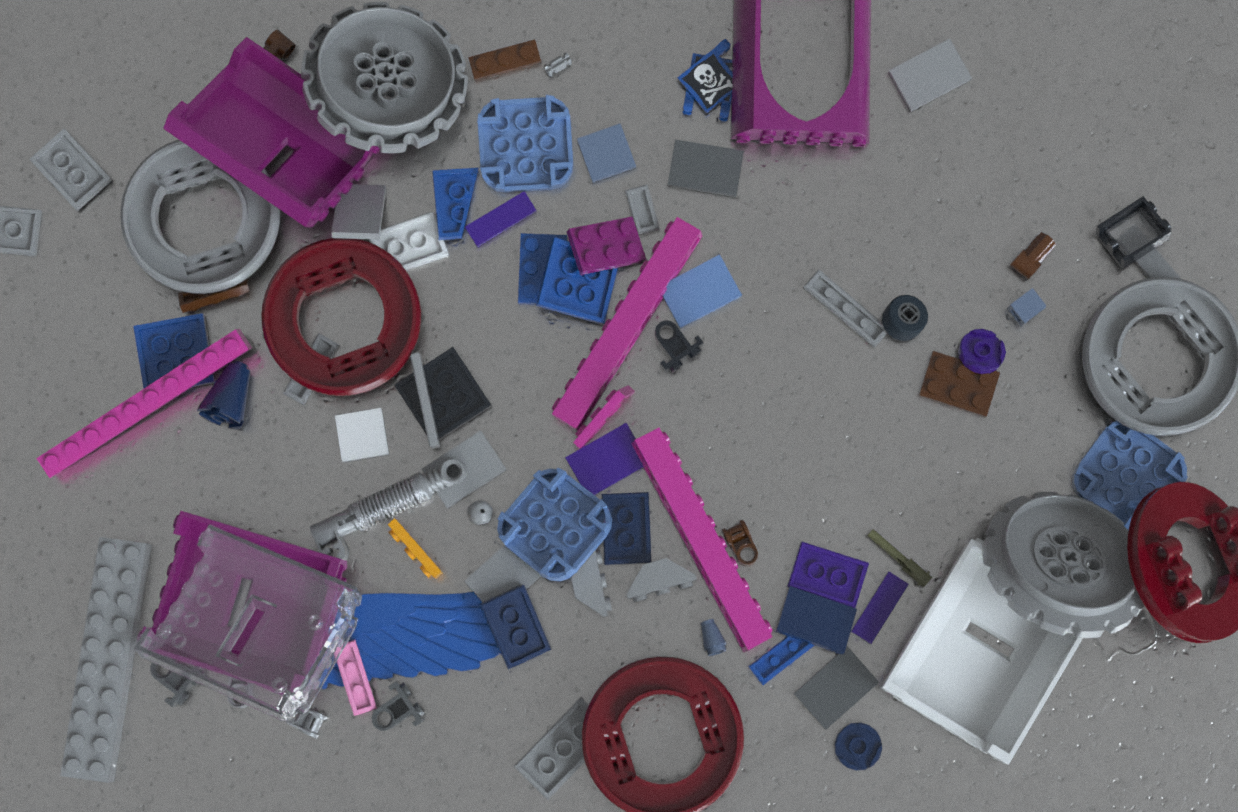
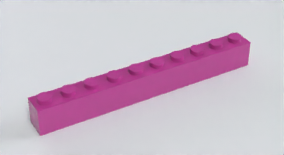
M679 217L674 222H669L664 231L666 235L663 240L657 241L652 249L654 254L649 261L645 260L639 270L640 276L637 280H633L627 289L628 295L616 305L614 317L612 320L608 319L602 328V336L600 339L596 338L589 349L591 353L588 358L581 360L577 367L579 372L574 379H569L564 388L566 390L562 398H558L552 406L554 418L575 431H578L585 423L663 300L668 283L678 276L703 237L701 230Z
M240 328L235 329L36 459L49 478L59 474L252 349V346Z
M657 428L635 439L632 442V446L744 653L773 637L771 635V625L766 619L763 620L759 612L761 608L757 600L751 598L748 592L750 588L747 581L738 574V565L732 556L729 557L725 550L727 548L725 540L721 535L718 536L714 529L716 526L713 518L710 515H706L701 496L693 491L691 487L693 482L687 473L684 474L680 467L682 465L680 457L676 452L673 453L669 446L670 439L668 435L662 432L660 428Z

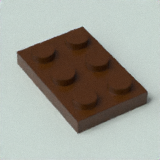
M932 351L918 396L986 418L1000 372L993 371L987 374H979L965 367L958 358Z

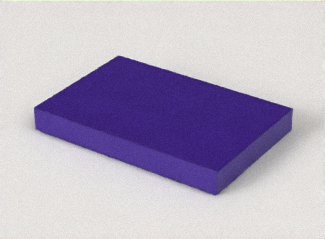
M627 422L565 457L579 483L593 495L602 492L644 467L632 446V442L636 438Z
M801 541L787 587L792 586L856 608L869 563Z

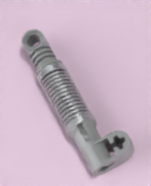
M456 459L447 460L444 464L438 466L439 469L433 468V472L429 470L428 474L426 472L414 473L409 478L402 479V482L398 481V484L395 482L394 485L391 484L390 487L387 486L386 489L379 490V493L376 491L375 494L372 493L367 498L364 497L359 501H354V503L352 502L348 505L347 509L311 525L310 531L319 552L331 556L334 552L333 548L338 549L340 553L337 554V557L347 560L349 550L343 536L356 530H366L372 527V524L376 525V522L379 524V520L382 522L384 519L387 520V516L391 518V514L395 516V513L398 515L399 511L401 513L403 510L406 511V507L410 509V505L414 507V504L417 506L418 502L421 504L428 501L435 494V490L439 492L441 491L440 488L446 489L445 485L450 487L463 482L467 477V467ZM453 465H457L460 469V474L456 478H451L448 473ZM336 539L339 542L332 545L333 548H324V545Z

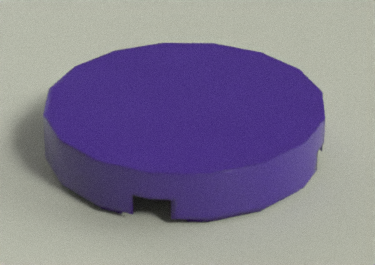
M974 329L961 339L958 353L960 360L969 370L979 374H987L996 371L1005 359L1006 349L1003 341L999 340L994 332L986 329Z

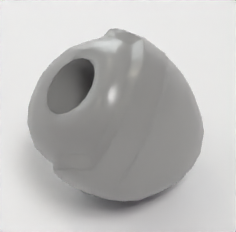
M479 500L469 505L467 514L472 523L481 525L491 520L493 509L488 502Z

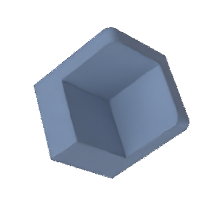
M1032 288L1010 304L1007 310L1017 323L1023 326L1045 309L1046 304Z

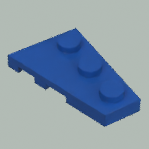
M479 168L432 171L438 240L462 239Z

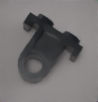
M664 320L659 322L655 328V340L670 359L668 363L664 360L660 362V367L665 373L669 370L672 373L683 366L682 361L688 356L693 359L702 352L701 347L704 342L697 335L694 338L695 343L691 346L672 321ZM668 328L673 332V336L669 339H664L660 336V331Z

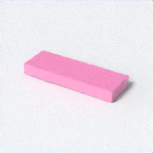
M356 640L333 646L332 649L353 715L356 716L377 709Z

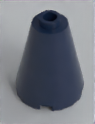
M239 361L228 363L198 406L197 412L200 411L199 415L219 426L221 423H227L230 429L242 428L250 371L247 369L246 364Z

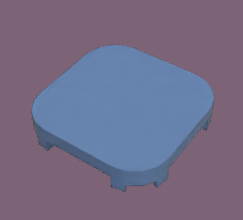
M551 95L541 98L499 100L497 98L490 100L491 102L483 107L480 114L478 113L477 120L480 170L487 186L496 192L511 193L553 190L565 185L573 173L571 120L569 110L565 104Z
M1115 421L1110 423L1101 432L1076 466L1072 474V486L1078 497L1092 501L1101 508L1108 510L1118 517L1129 531L1131 518L1140 501L1149 492L1171 483L1186 482L1188 478L1187 466L1184 461L1185 458L1180 452H1175L1154 435L1134 431Z
M560 468L539 470L533 475L534 479L507 511L500 513L497 528L498 537L512 553L541 576L550 581H563L572 577L607 537L612 527V517L604 501L597 498L575 481L566 471Z

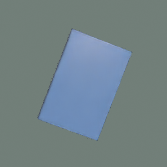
M718 255L670 280L663 299L681 329L740 298L742 294L723 259Z

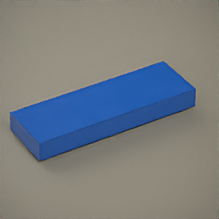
M787 636L748 667L760 683L764 685L815 645Z

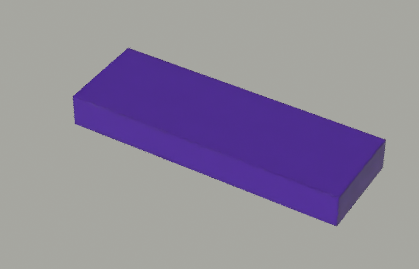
M523 191L465 226V229L478 248L536 213L537 210L526 192Z
M888 571L851 632L872 644L909 584Z

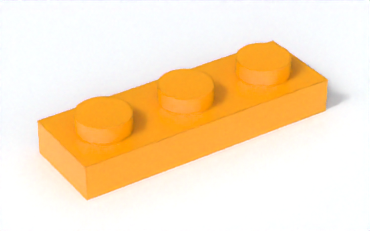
M394 518L388 524L391 528L389 534L397 543L402 540L407 546L404 551L412 560L417 558L422 563L419 568L428 578L433 576L437 579L443 572L399 521Z

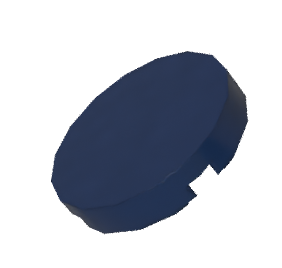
M861 722L850 723L843 727L836 736L834 742L835 754L839 762L845 767L856 771L866 770L874 766L881 756L882 743L880 736L870 725Z

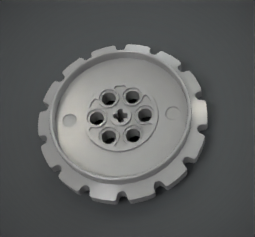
M388 2L364 3L363 10H356L351 6L335 13L331 17V25L322 23L309 40V48L311 50L304 51L301 78L307 81L303 82L302 90L309 109L319 111L317 120L328 132L334 136L340 133L344 134L345 143L359 149L369 151L372 146H378L381 153H400L406 151L408 144H413L416 148L430 144L438 139L439 129L447 131L453 125L461 109V106L457 103H464L467 92L468 77L462 74L465 70L466 62L460 47L457 44H449L451 34L436 20L425 21L423 19V12L405 5H399L396 9L390 8ZM359 66H365L367 69H362ZM402 85H408L410 88L403 87ZM383 96H389L391 99H386Z
M1036 492L1031 499H1028L1026 496H1020L1006 503L1002 512L998 511L992 518L985 532L987 537L982 545L983 564L991 568L987 576L997 594L1000 596L1004 595L1008 600L1007 605L1025 620H1031L1038 624L1040 628L1062 636L1070 633L1074 634L1077 638L1101 637L1104 630L1111 634L1122 630L1130 624L1134 616L1136 617L1140 613L1144 604L1138 595L1129 569L1127 554L1128 530L1124 523L1108 510L1101 508L1092 501L1069 494L1067 496L1059 495L1057 492Z

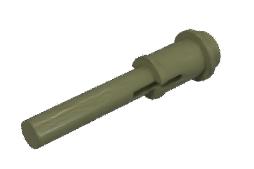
M874 529L867 535L902 566L901 570L915 580L917 586L924 587L931 580L930 571L926 572L912 558L907 559Z

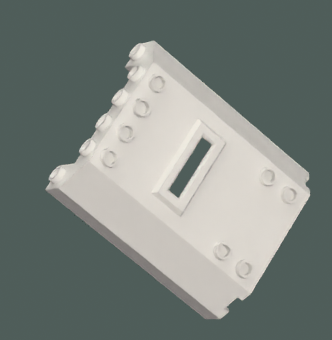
M976 538L975 540L970 539L967 541L880 688L983 753L989 754L1003 764L1009 765L1083 638H1077L1074 634L1070 633L1062 636L1040 628L1033 621L1025 620L1007 605L1008 600L1004 595H998L987 576L991 568L983 564L982 545L984 541ZM972 622L1014 648L1010 657L966 632L965 630L969 623Z

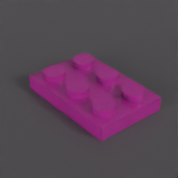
M633 217L569 228L566 232L580 275L639 264L646 260Z

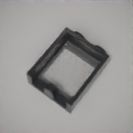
M1144 196L1100 223L1096 228L1095 235L1123 270L1164 242L1170 240L1172 228L1166 219H1161L1157 214L1156 206L1153 202H1148Z

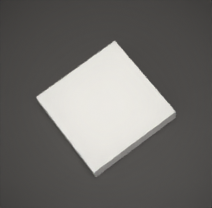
M382 408L335 415L342 462L389 455Z

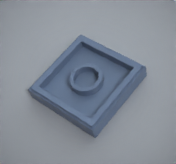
M621 123L577 138L592 183L636 168Z

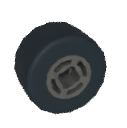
M900 295L896 297L883 312L882 323L884 329L897 340H912L919 335L928 323L926 306L915 296Z

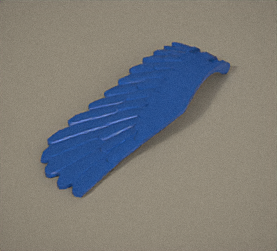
M474 592L456 594H363L340 604L319 676L314 684H308L307 690L311 688L310 686L326 689L328 683L340 687L344 686L332 647L352 640H356L368 681H371L372 677L390 679L393 678V674L413 678L420 671L433 676L446 675L447 669L458 671L479 669L480 661L495 658L500 654V651L479 605L482 601Z

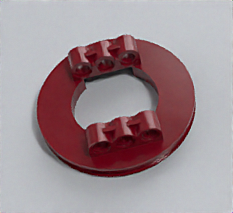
M329 238L313 242L299 249L287 258L274 273L262 303V330L266 345L275 362L294 381L318 393L350 396L381 386L403 368L418 341L421 326V307L417 290L409 274L390 253L375 244L360 239ZM357 277L361 278L376 289L383 303L384 322L377 338L378 342L333 359L319 354L306 343L300 330L299 311L304 297L316 292H323V289L331 288L338 284H344L345 281Z
M1190 482L1171 483L1149 492L1140 501L1133 513L1127 539L1129 569L1140 599L1152 617L1164 629L1182 640L1192 643H1208L1229 637L1238 630V508L1234 506L1228 507L1212 491ZM1176 521L1189 523L1197 529L1210 526L1230 574L1218 577L1216 590L1212 598L1205 605L1198 604L1202 599V593L1199 586L1192 581V568L1190 564L1182 557L1183 547L1181 542L1174 536H1167L1170 528Z
M650 657L637 660L618 669L597 689L588 705L583 720L582 749L589 774L605 797L626 812H700L714 803L726 791L734 779L742 759L744 748L743 723L732 695L721 681L708 670L680 658ZM657 694L674 695L689 702L705 751L698 765L690 773L670 782L650 781L636 774L621 728L624 716L634 704L646 697Z

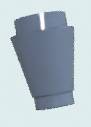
M714 619L701 622L704 651H707L708 656L725 652V645L727 643Z

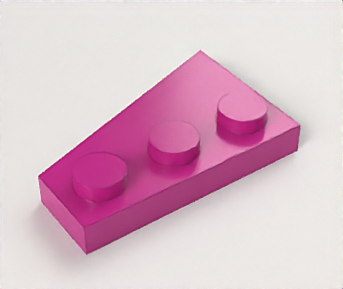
M629 385L618 391L612 390L605 398L607 404L603 408L598 407L591 414L590 418L593 420L588 426L583 424L575 433L577 438L573 443L578 448L586 446L607 422L605 420L618 411L621 407L620 402L630 397L635 390Z

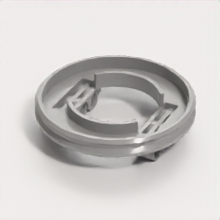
M178 139L152 152L135 169L122 197L120 219L127 248L138 265L147 274L174 290L193 294H206L231 288L246 280L260 268L275 244L280 225V209ZM263 169L262 172L268 177H270L266 170ZM222 178L236 189L242 204L241 225L233 238L236 242L187 257L185 254L173 249L161 233L158 217L162 199L165 195Z
M1153 277L1133 282L1110 296L1100 306L1090 321L1084 338L1082 355L1083 369L1088 386L1094 398L1112 418L1134 431L1155 436H1171L1195 430L1209 423L1224 411L1238 390L1237 323L1226 306L1216 296L1190 281L1173 277ZM1166 314L1176 325V328L1192 344L1191 346L1205 360V367L1200 380L1191 391L1183 396L1169 399L1157 397L1150 399L1118 360L1121 358L1122 344L1126 333L1136 321L1146 316Z

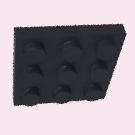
M451 347L423 366L439 440L492 406L454 347ZM413 372L394 384V386L426 433Z

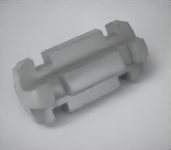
M563 53L562 57L558 56L551 60L549 65L545 64L544 69L549 76H553L552 73H558L566 68L567 64L571 65L572 60L567 53Z

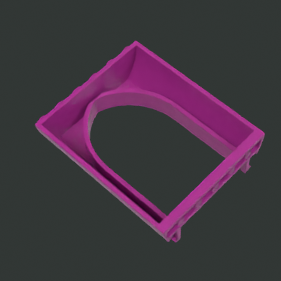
M734 0L731 139H737L736 141L739 143L760 140V143L763 144L783 141V144L788 145L797 144V141L806 142L807 145H819L820 142H829L830 146H842L843 143H852L854 147H864L866 144H869L871 0H851L850 75L844 94L830 110L809 121L801 120L783 109L773 98L764 81L760 64L761 0Z

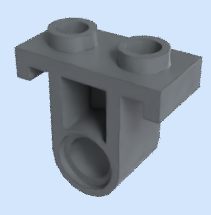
M161 657L156 658L150 665L151 675L175 694L173 698L167 697L164 700L171 707H176L178 704L181 706L190 694L187 692L192 685L196 687L204 677L202 670L194 668L191 673L181 664ZM163 662H166L169 665V672L163 676L159 672V667Z
M395 681L388 686L390 690L396 689L399 694L378 707L372 714L373 726L381 731L394 728L411 715L416 719L412 722L414 726H418L425 721L422 717L425 714L418 702L413 704L409 698L412 694L404 682L400 684L399 681ZM384 711L389 713L391 717L388 725H382L379 722V715Z

